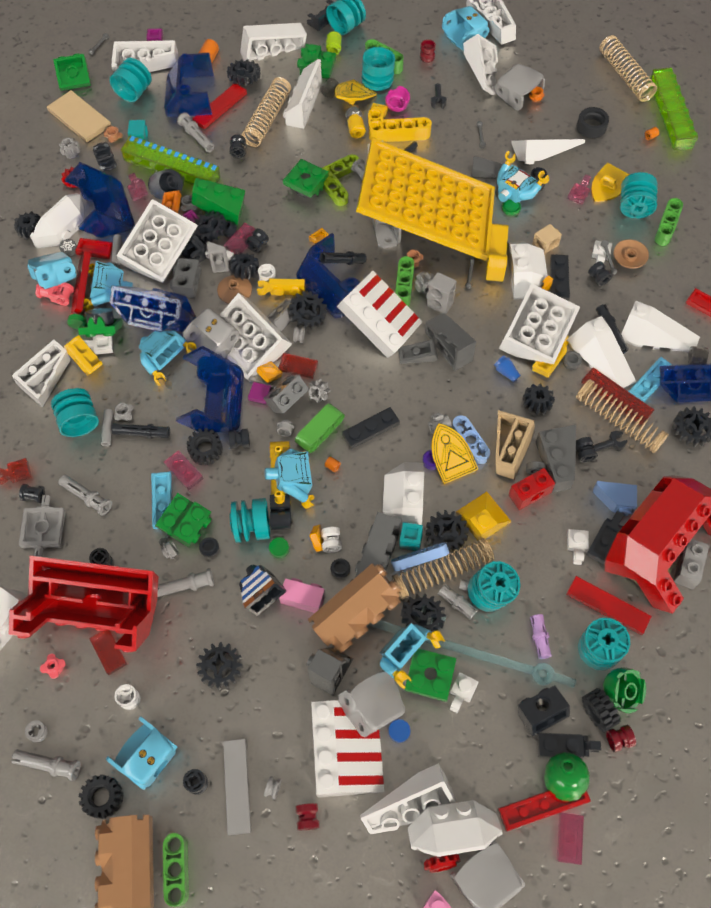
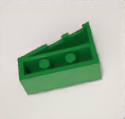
M196 178L192 189V204L209 214L212 210L215 213L219 211L220 214H223L226 221L235 222L238 228L246 190Z

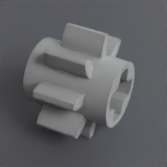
M65 138L59 144L62 156L66 154L67 158H75L80 153L78 141H73L72 138Z
M421 272L416 276L414 287L418 292L421 291L427 294L429 290L427 284L430 278H434L432 273Z
M320 378L309 383L311 387L307 392H309L310 399H314L318 403L329 398L327 394L331 390L329 389L328 382H322Z
M439 412L432 415L431 421L428 422L432 434H434L438 424L452 427L449 417L446 414L440 415Z

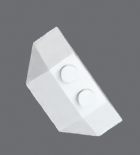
M80 194L65 195L40 218L34 232L30 235L36 248L59 246L62 241L70 239L75 232L81 229L85 224V213Z
M507 241L513 299H524L531 283L541 288L544 284L542 281L548 276L544 249L525 241Z
M403 462L384 475L383 513L401 519L400 534L403 522L422 525L424 463Z
M474 800L428 807L408 827L411 849H419L424 853L439 857L485 849L497 837L502 835V829L497 813Z

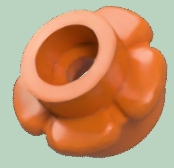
M536 86L529 92V98L535 102L542 100L544 97L543 89Z

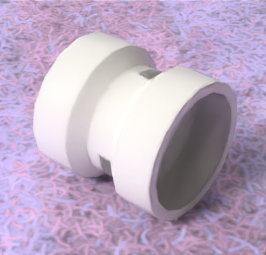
M263 264L258 268L259 281L269 282V279H277L273 265Z
M327 527L321 530V538L324 540L322 543L323 552L334 553L342 550V542L339 540L341 536L340 528Z
M123 684L115 691V701L122 708L132 710L139 705L141 700L140 693L133 686Z

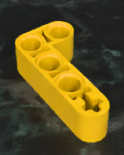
M373 108L368 112L370 140L374 138L379 141L383 140V142L426 140L431 136L432 122L429 118L383 120V114L380 109Z
M492 224L486 280L499 282L504 280L507 265L506 252L509 225Z

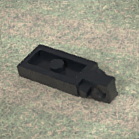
M617 511L612 520L607 518L603 522L586 554L587 556L605 564V559L614 539L623 527L620 525L624 514Z
M537 734L538 757H553L558 753L567 752L583 759L584 757H590L589 752L601 751V741H588V736H583L582 734Z

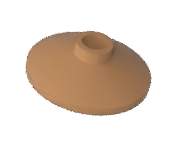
M623 240L614 248L615 260L626 268H639L648 261V249L639 241Z
M231 275L221 280L217 287V293L223 302L229 304L238 293L249 298L252 293V286L249 280H242L241 278H235V275Z

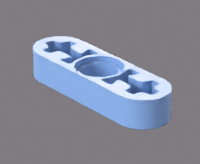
M456 416L453 419L452 429L458 432L465 441L467 436L475 437L476 442L468 443L466 441L475 462L478 464L486 463L490 457V449L466 416ZM457 424H464V429L462 426H457ZM478 450L480 453H485L484 457L478 456Z
M443 542L396 557L391 560L394 571H401L444 557L450 552L447 544Z

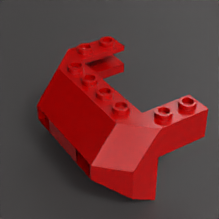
M674 475L663 476L617 533L605 559V572L636 580L653 608L673 614L684 597L667 570L702 525L707 534L711 536V489L694 478Z
M30 556L28 596L9 610V635H16L22 639L29 638L47 622L55 623L58 626L75 625L76 628L90 627L95 628L97 631L113 630L116 633L124 634L115 643L114 649H122L123 652L127 653L134 652L150 634L157 604L159 577L154 571Z

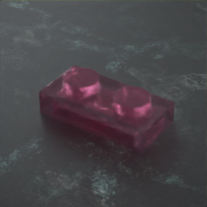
M244 223L224 244L225 249L231 251L234 255L242 253L247 248L245 244L246 239L252 236L255 228Z
M179 450L164 461L165 466L188 491L204 479L200 472Z
M559 813L557 862L582 865L584 816Z

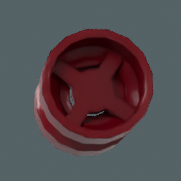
M427 39L421 42V61L429 63L435 59L434 51L436 44L433 40Z
M628 724L621 726L618 730L610 729L606 731V738L613 752L621 751L623 747L631 748L636 746L634 732Z
M317 803L295 806L296 814L299 817L297 831L320 828L319 820L316 817L318 812Z

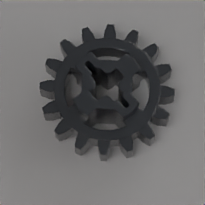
M243 59L240 61L235 60V64L230 63V66L227 67V77L230 82L233 81V84L239 83V86L242 84L245 86L247 84L252 85L253 81L257 82V78H260L261 72L258 63L250 62L249 59L243 61Z
M212 210L210 214L206 212L205 215H200L199 219H195L198 227L194 234L204 244H207L208 241L213 243V240H219V235H224L222 232L227 230L225 226L228 224L223 214H220L219 211L215 213Z
M302 291L301 296L297 293L295 298L291 299L288 315L293 316L292 322L297 321L298 327L302 324L305 329L307 326L313 329L314 325L319 327L320 322H324V316L327 314L325 310L327 304H322L324 299H318L319 294L313 296L312 291L309 294Z
M695 406L691 410L688 407L684 411L680 410L673 420L674 425L672 426L673 429H677L674 434L681 436L679 441L686 440V445L691 442L694 447L698 443L701 446H704L706 442L709 443L711 441V418L708 417L710 413L704 414L703 408L697 411Z
M444 510L443 515L440 512H436V518L431 516L430 522L426 524L427 530L425 535L429 536L427 542H433L432 546L445 542L449 552L452 548L453 550H458V545L464 547V541H467V534L469 532V528L465 527L467 521H461V514L457 517L454 516L455 511L448 514L447 510ZM457 527L460 530V536L458 535L459 532L456 531ZM434 528L438 532L437 536L434 534Z
M416 594L415 599L408 597V601L403 603L400 614L402 616L401 623L406 624V626L411 623L413 625L416 624L431 630V632L439 631L440 628L443 629L446 620V614H444L445 607H440L441 601L435 602L434 596L429 599L426 594L423 597Z
M219 642L218 647H215L212 643L211 650L204 648L205 655L198 656L202 662L196 664L197 668L201 669L197 674L199 677H203L201 681L204 684L208 682V687L211 689L214 685H216L218 690L221 689L222 685H225L228 689L230 681L234 684L237 683L235 676L241 677L238 669H242L243 664L238 662L242 660V657L237 655L238 650L236 648L231 650L232 646L229 643L226 647L223 646L222 642ZM225 653L230 655L233 661L227 660ZM222 661L223 665L220 667L218 671L216 666H219L220 662ZM207 671L213 672L215 679L211 678Z

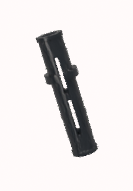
M353 251L346 253L322 252L320 254V262L323 264L345 263L353 265L364 264L367 260L365 253H354Z
M606 304L598 306L596 308L599 317H603L612 330L622 353H626L629 348L616 326L615 318L610 314Z
M113 423L112 434L143 436L148 439L153 437L168 439L170 437V427L154 426L153 424Z

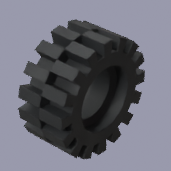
M204 428V432L198 429L199 433L194 431L192 433L193 437H188L189 441L186 443L188 453L195 463L198 462L199 465H202L203 462L205 465H208L209 461L213 464L215 463L214 459L218 461L219 455H222L223 446L220 437L212 429L210 432L208 428ZM203 442H210L212 444L211 449L206 452H200L198 446Z
M596 688L582 697L583 707L586 709L587 715L590 716V720L594 722L596 727L598 726L600 731L606 732L620 723V715L617 714L618 710L614 708V703L610 701L609 696H606L605 692L601 691L600 688Z
M102 774L100 776H92L93 779L86 780L87 784L81 787L83 791L78 796L81 798V801H78L79 805L82 806V811L87 813L86 815L93 818L105 819L106 816L111 817L114 815V811L117 812L119 810L118 805L122 804V787L117 783L118 781ZM106 788L109 792V799L104 805L97 806L93 801V795L97 789Z

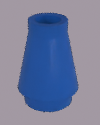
M505 355L494 364L496 371L512 382H515L521 376L511 359Z

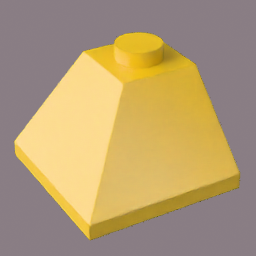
M487 491L456 511L457 516L462 515L461 521H467L466 527L469 528V531L477 541L483 538L487 539L511 522Z

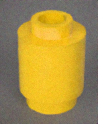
M358 114L351 115L347 122L350 135L353 138H361L366 133L363 119Z

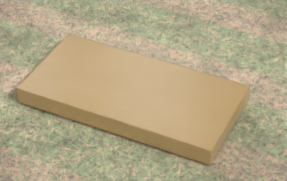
M72 90L47 106L51 114L86 143L111 126L109 120Z

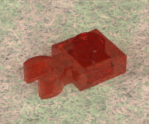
M26 458L8 463V469L0 468V475H3L0 478V485L7 483L8 480L16 483L32 478Z

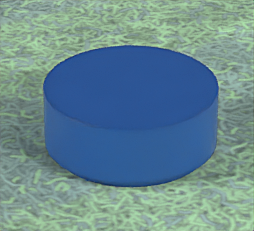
M398 719L390 724L389 736L394 742L403 743L409 738L411 730L406 721Z

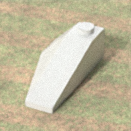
M477 34L463 43L464 55L483 90L491 95H495L496 79L494 75L497 73L495 64L498 63L497 49L494 44Z
M585 139L515 140L511 144L518 161H525L524 164H534V161L546 159L583 144Z
M635 301L621 333L625 343L636 347H642L643 345L653 346L654 349L664 347L670 348L673 351L694 353L700 338L654 307Z
M602 316L586 322L566 340L569 342L568 345L572 351L578 352L592 369L595 368L602 373L603 378L618 390H623L636 383L612 330Z
M438 763L418 772L362 813L360 817L368 832L375 834L397 830L399 826L412 824L428 807L457 803L448 779Z

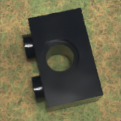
M554 685L551 688L542 689L532 698L523 699L518 704V715L531 735L534 736L570 717V705ZM545 707L547 710L541 711L538 708Z

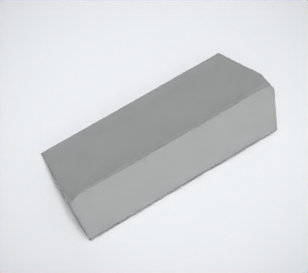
M207 242L213 273L230 271L225 247Z
M286 297L267 316L280 331L292 321L293 316L288 315L290 311L288 307L291 304L292 298Z

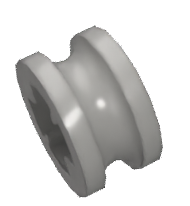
M295 326L293 342L300 341V343H303L305 327L299 329L298 326Z
M32 721L26 726L25 735L32 742H41L47 736V727L41 721ZM35 727L41 729L38 731L37 736H35L34 734L31 735V733L34 732Z
M273 776L269 777L264 792L265 797L271 795L272 799H276L281 779L274 780Z

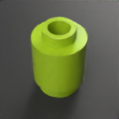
M330 32L327 34L326 50L328 52L338 55L341 51L342 37L340 33Z

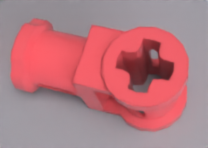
M66 282L48 289H44L39 284L36 286L37 298L47 297L50 298L51 302L63 306L69 304V297L74 292V287Z

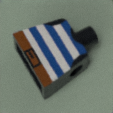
M262 565L248 566L246 569L248 575L239 583L244 608L256 616L260 615L287 592L276 576Z

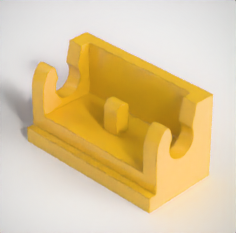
M80 335L63 347L87 376L103 364L82 340Z

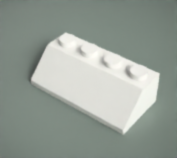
M320 59L304 68L302 74L298 76L297 86H294L293 95L289 98L288 107L284 109L283 113L287 126L305 128L322 86Z

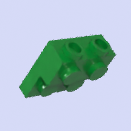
M306 44L305 48L302 47V58H298L297 67L300 68V75L304 68L320 59L322 78L330 79L336 61V53L321 51V46Z
M77 53L73 56H60L53 59L60 91L91 86L87 60L84 54Z
M177 493L155 524V527L189 548L191 543L196 544L199 540L201 528H207L211 522V511Z

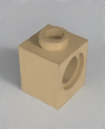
M549 224L534 234L532 245L544 249L545 255L559 246L562 234L558 229Z

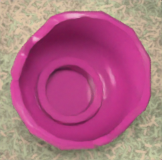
M398 86L394 90L390 89L385 98L387 107L394 112L405 110L410 101V92L402 86Z

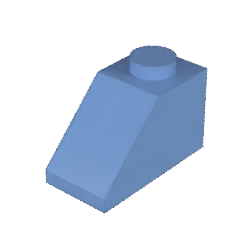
M603 481L596 482L593 493L612 512L616 513L619 511L624 516L634 513L637 508V485Z

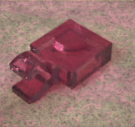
M135 173L128 175L131 184L127 188L132 200L136 201L147 195L148 192L144 181L137 178Z
M585 174L580 185L575 183L567 199L583 205L591 190L587 188L590 184L591 176Z

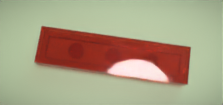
M594 367L581 381V383L585 384L591 379L594 381V386L598 384L594 390L595 393L603 387L599 395L602 397L608 391L604 397L605 400L613 394L609 402L612 404L618 398L614 404L615 407L623 401L618 409L622 411L628 405L624 411L625 414L633 408L628 416L632 418L638 412L634 420L638 421L643 416L639 422L641 425L654 412L653 408Z

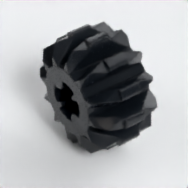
M101 142L93 146L95 158L103 172L116 168L117 163L107 142Z
M25 211L23 215L19 214V218L15 219L14 228L20 238H25V240L31 238L30 235L34 232L41 218L38 213L35 214L31 211L28 214Z
M240 252L239 255L235 254L230 261V271L232 275H235V278L250 280V278H255L258 274L260 266L258 258H255L254 254L248 255V252L246 254Z
M533 383L530 388L527 387L525 389L522 400L524 401V407L529 408V413L535 411L536 415L539 412L545 414L547 410L550 411L552 409L555 397H553V391L548 390V386L542 387L541 383L536 386Z

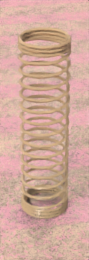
M615 35L605 38L600 44V52L633 91L639 101L645 102L651 99L657 91L655 83L649 79V76L636 63L631 54L625 50V47H623V44L620 43ZM615 39V41L611 42V43L606 47L605 51H603V47L605 46V44H606L609 40ZM612 43H614V45H613L610 49L607 50V48H608ZM621 48V50L615 56L611 57L613 53H615L618 49ZM623 52L618 59L614 60L619 53ZM623 55H626V57L621 62L617 63V61ZM629 58L624 65L620 66L625 59ZM632 61L628 67H630V66L633 65V64H634V66L632 67V69H630L628 72L625 73V71L628 69V67H626V68L623 69V70H622V68H623L628 62ZM637 67L631 75L627 76L631 70ZM639 71V73L634 78L630 79L633 76V74ZM642 74L637 81L633 82L636 77ZM644 78V80L640 84L636 85L639 80ZM647 81V83L643 87L638 89L641 86V84ZM651 86H653L652 90L648 94L641 96L642 93H644Z
M276 77L272 81L244 129L242 136L245 137L246 144L249 146H260L271 123H273L291 92V85L286 79ZM274 83L283 84L288 89V92H286V90L283 87L275 85ZM276 86L282 88L285 92H281ZM262 107H264L267 111H269L268 109H270L272 111L271 113H273L274 116H272L269 112L265 113L266 115L260 113V111H265L262 109ZM254 121H256L259 125L265 127L266 130H263V128H261L260 126L256 125V124L254 123ZM245 132H249L255 137H257L259 141L253 138L251 139L259 143L255 144L250 142L246 138Z
M589 379L577 393L576 399H578L580 402L585 401V405L590 404V409L595 407V412L600 411V416L605 414V419L610 418V423L615 421V426L620 425V430H623L626 427L625 434L631 431L630 437L636 435L635 441L641 438L640 444L646 442L645 448L651 446L649 451L655 453L666 440L669 434L662 430L658 434V436L648 445L649 441L651 440L654 433L657 431L658 427H656L654 431L643 441L647 432L653 425V423H651V425L644 431V433L640 437H638L642 428L647 423V419L642 424V426L632 435L634 429L636 428L640 420L643 418V416H641L639 420L627 431L629 425L636 417L638 412H636L635 415L631 418V420L622 428L623 423L625 422L628 415L632 412L633 408L618 424L617 421L619 420L620 416L625 411V409L628 407V405H626L623 408L621 413L614 420H612V418L618 410V408L622 405L623 401L620 402L617 408L606 418L609 410L615 404L618 398H616L612 402L610 407L604 413H602L605 405L613 396V394H611L609 398L606 400V402L601 406V408H599L596 411L599 403L606 396L608 391H606L602 395L600 400L593 407H591L592 403L594 402L595 398L600 394L603 387L600 388L594 396V398L587 403L589 396L594 392V390L598 386V384L594 386V381Z
M485 538L478 540L477 544L472 542L471 546L460 547L459 551L455 549L454 554L452 552L449 553L453 555L461 575H463V570L455 556L456 551L460 554L465 571L469 572L466 560L461 554V549L466 552L468 563L475 570V565L467 551V546L471 548L474 561L478 567H481V563L473 549V544L477 546L480 559L484 565L495 560L492 548ZM448 554L445 557L448 559L454 577H457V572ZM442 557V559L438 558L441 560L443 564V568L448 579L451 580V575L444 562V557ZM438 559L436 561L432 560L437 566L441 580L445 582L443 572L438 565ZM430 561V564L426 562L431 568L436 584L439 585L438 577L432 567V561ZM424 563V566L419 564L418 568L413 566L412 571L407 569L406 574L401 571L400 576L398 574L392 575V581L394 580L402 589L399 592L401 595L400 599L403 600L409 597L403 582L402 573L407 578L412 593L415 595V590L409 580L408 571L412 574L418 591L421 592L420 585L414 574V568L419 573L423 587L427 590L426 582L420 572V566L424 569L430 586L433 587L431 577L426 570V563Z

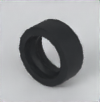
M585 108L579 114L577 129L585 137H601L607 130L609 116L601 108ZM594 119L599 121L601 125L592 126L587 124L585 120Z

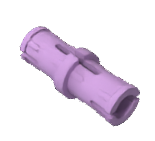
M542 614L533 615L530 617L533 627L532 638L537 647L538 659L552 657L548 641L549 633L545 628L544 616Z

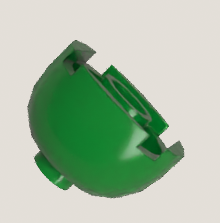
M624 667L616 668L609 672L604 679L602 690L606 696H609L610 701L614 703V708L618 711L628 714L636 712L638 709L635 708L638 704H643L645 700L646 682L645 679H641L639 675L641 673L637 670Z
M567 752L558 753L550 758L545 766L544 782L548 791L555 794L556 798L564 801H574L581 798L588 790L590 773L587 764L582 758Z

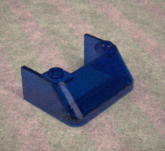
M210 53L182 54L167 75L164 103L165 114L168 117H179L183 113H188L190 116L212 115L208 92H192L191 86L183 84V78L214 76Z
M79 162L65 178V182L79 187L82 197L85 200L92 201L95 209L78 226V229L100 238L130 231L135 223L122 183L111 175Z
M331 233L309 249L296 276L297 279H305V288L308 293L312 291L313 296L319 294L318 299H324L322 304H327L326 310L333 317L342 318L345 314L337 306L360 281L354 277H349L341 282L320 262V254L322 252L335 253L334 234Z
M204 346L184 355V360L197 366L196 373L198 379L207 385L204 412L194 409L176 418V422L199 432L198 429L204 432V428H208L209 432L212 429L214 432L228 433L229 430L236 431L240 426L244 379L241 367Z

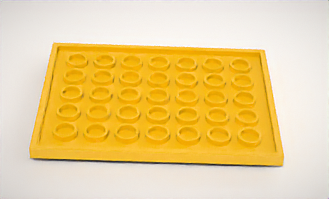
M372 138L356 212L486 261L489 257L495 187Z

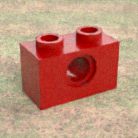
M543 468L513 484L508 495L518 510H521L552 493L555 482L546 469Z

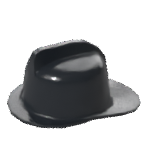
M173 169L156 172L149 178V191L158 199H163L164 192L179 190L181 193L185 177Z

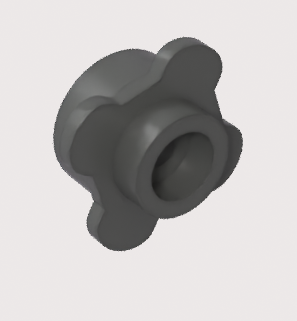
M191 195L182 197V206L180 207L182 211H189L191 209L195 211L197 209V206L192 204Z

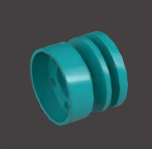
M336 0L327 6L326 16L334 31L340 33V35H345L365 21L366 10L361 0Z
M383 47L367 49L362 57V83L370 90L381 91L388 89L394 81V53Z
M126 58L110 76L109 82L119 97L128 102H135L151 84L152 77L147 67L139 60Z
M637 172L628 175L622 181L620 209L625 216L640 219L648 217L656 211L658 182L652 174Z
M81 388L67 389L55 395L51 400V408L56 417V423L61 435L78 437L90 433L98 426L99 419L87 390Z
M266 498L252 499V505L249 509L246 501L241 500V510H239L237 501L231 502V512L229 514L230 527L236 543L242 542V533H244L245 541H250V532H254L256 540L270 539V522Z
M493 561L486 564L470 578L467 587L468 596L478 609L486 612H495L514 601L519 594L521 585L520 578L513 567L502 561Z
M599 618L594 620L580 636L578 653L582 661L595 670L611 669L628 653L631 645L630 635L619 621L612 618Z

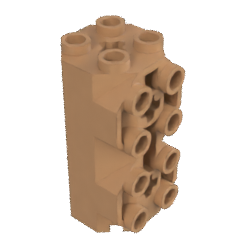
M372 563L308 618L309 623H315L312 625V628L327 646L330 644L334 646L332 651L342 653L353 644L351 640L354 637L358 639L369 630L366 627L367 625L378 623L385 617L383 614L385 610H393L401 603L399 592L402 589L394 580H388L386 577L388 573L380 564L375 565Z
M129 815L102 820L101 825L96 826L95 838L99 841L98 851L95 853L96 866H101L102 868L101 876H96L95 891L98 892V902L95 903V908H154L153 817L143 815V819H137V815Z

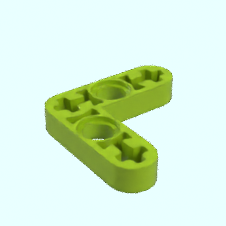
M348 155L322 167L329 171V176L324 181L323 188L338 206H344L349 202V194L338 179L353 172L351 168L353 163L359 159L357 155ZM340 167L343 170L335 171L334 169ZM330 185H336V186H337V187L334 188V189L329 188Z

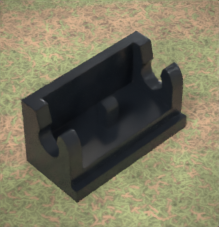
M327 0L326 3H327V4H332L333 1H332V0ZM327 6L316 16L312 13L308 14V17L311 19L307 20V24L317 31H320L329 24L326 16Z
M193 233L181 254L185 259L199 260V263L207 259L205 255L207 251L206 246Z

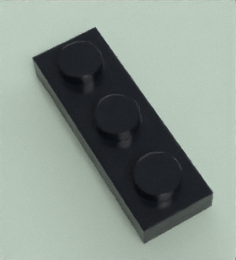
M551 254L550 277L553 278L551 293L569 301L568 255Z
M389 407L342 431V436L350 449H353L400 424V420L392 408Z

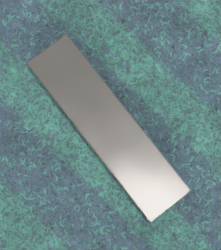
M246 739L223 741L228 836L251 833Z

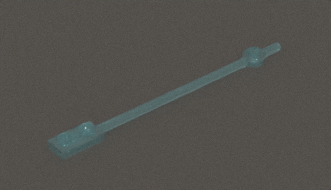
M381 620L374 625L370 623L366 626L367 628L372 626L395 634L404 628ZM430 639L424 641L425 643L432 644ZM445 640V642L438 641L442 648L531 674L534 680L541 685H548L552 681L575 687L576 679L554 673L553 668L547 663H538L535 666H531ZM540 670H546L547 675L545 677H540Z

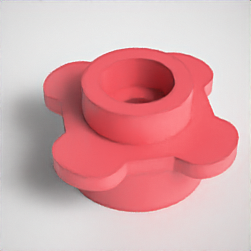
M49 654L46 662L40 666V671L49 674L50 678L55 679L63 671L66 662L64 659L56 658L55 654Z

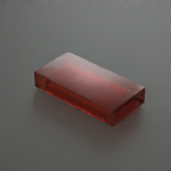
M283 353L278 368L284 373L313 379L318 366V360Z
M110 630L101 631L89 638L108 675L127 665L121 650L114 649L116 641Z

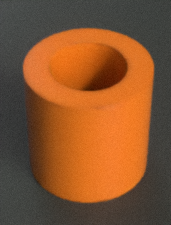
M653 127L646 130L644 133L645 138L651 140L659 136L658 128Z
M330 456L324 466L336 472L341 462Z

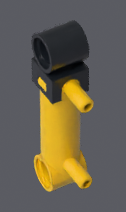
M289 441L270 442L271 468H275L277 457L290 449ZM276 479L271 480L270 527L271 530L291 529L290 495L278 490Z

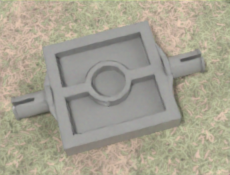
M42 495L41 506L24 508L19 546L21 548H34V556L42 557L43 549L61 547L66 510L64 508L50 507L51 496Z

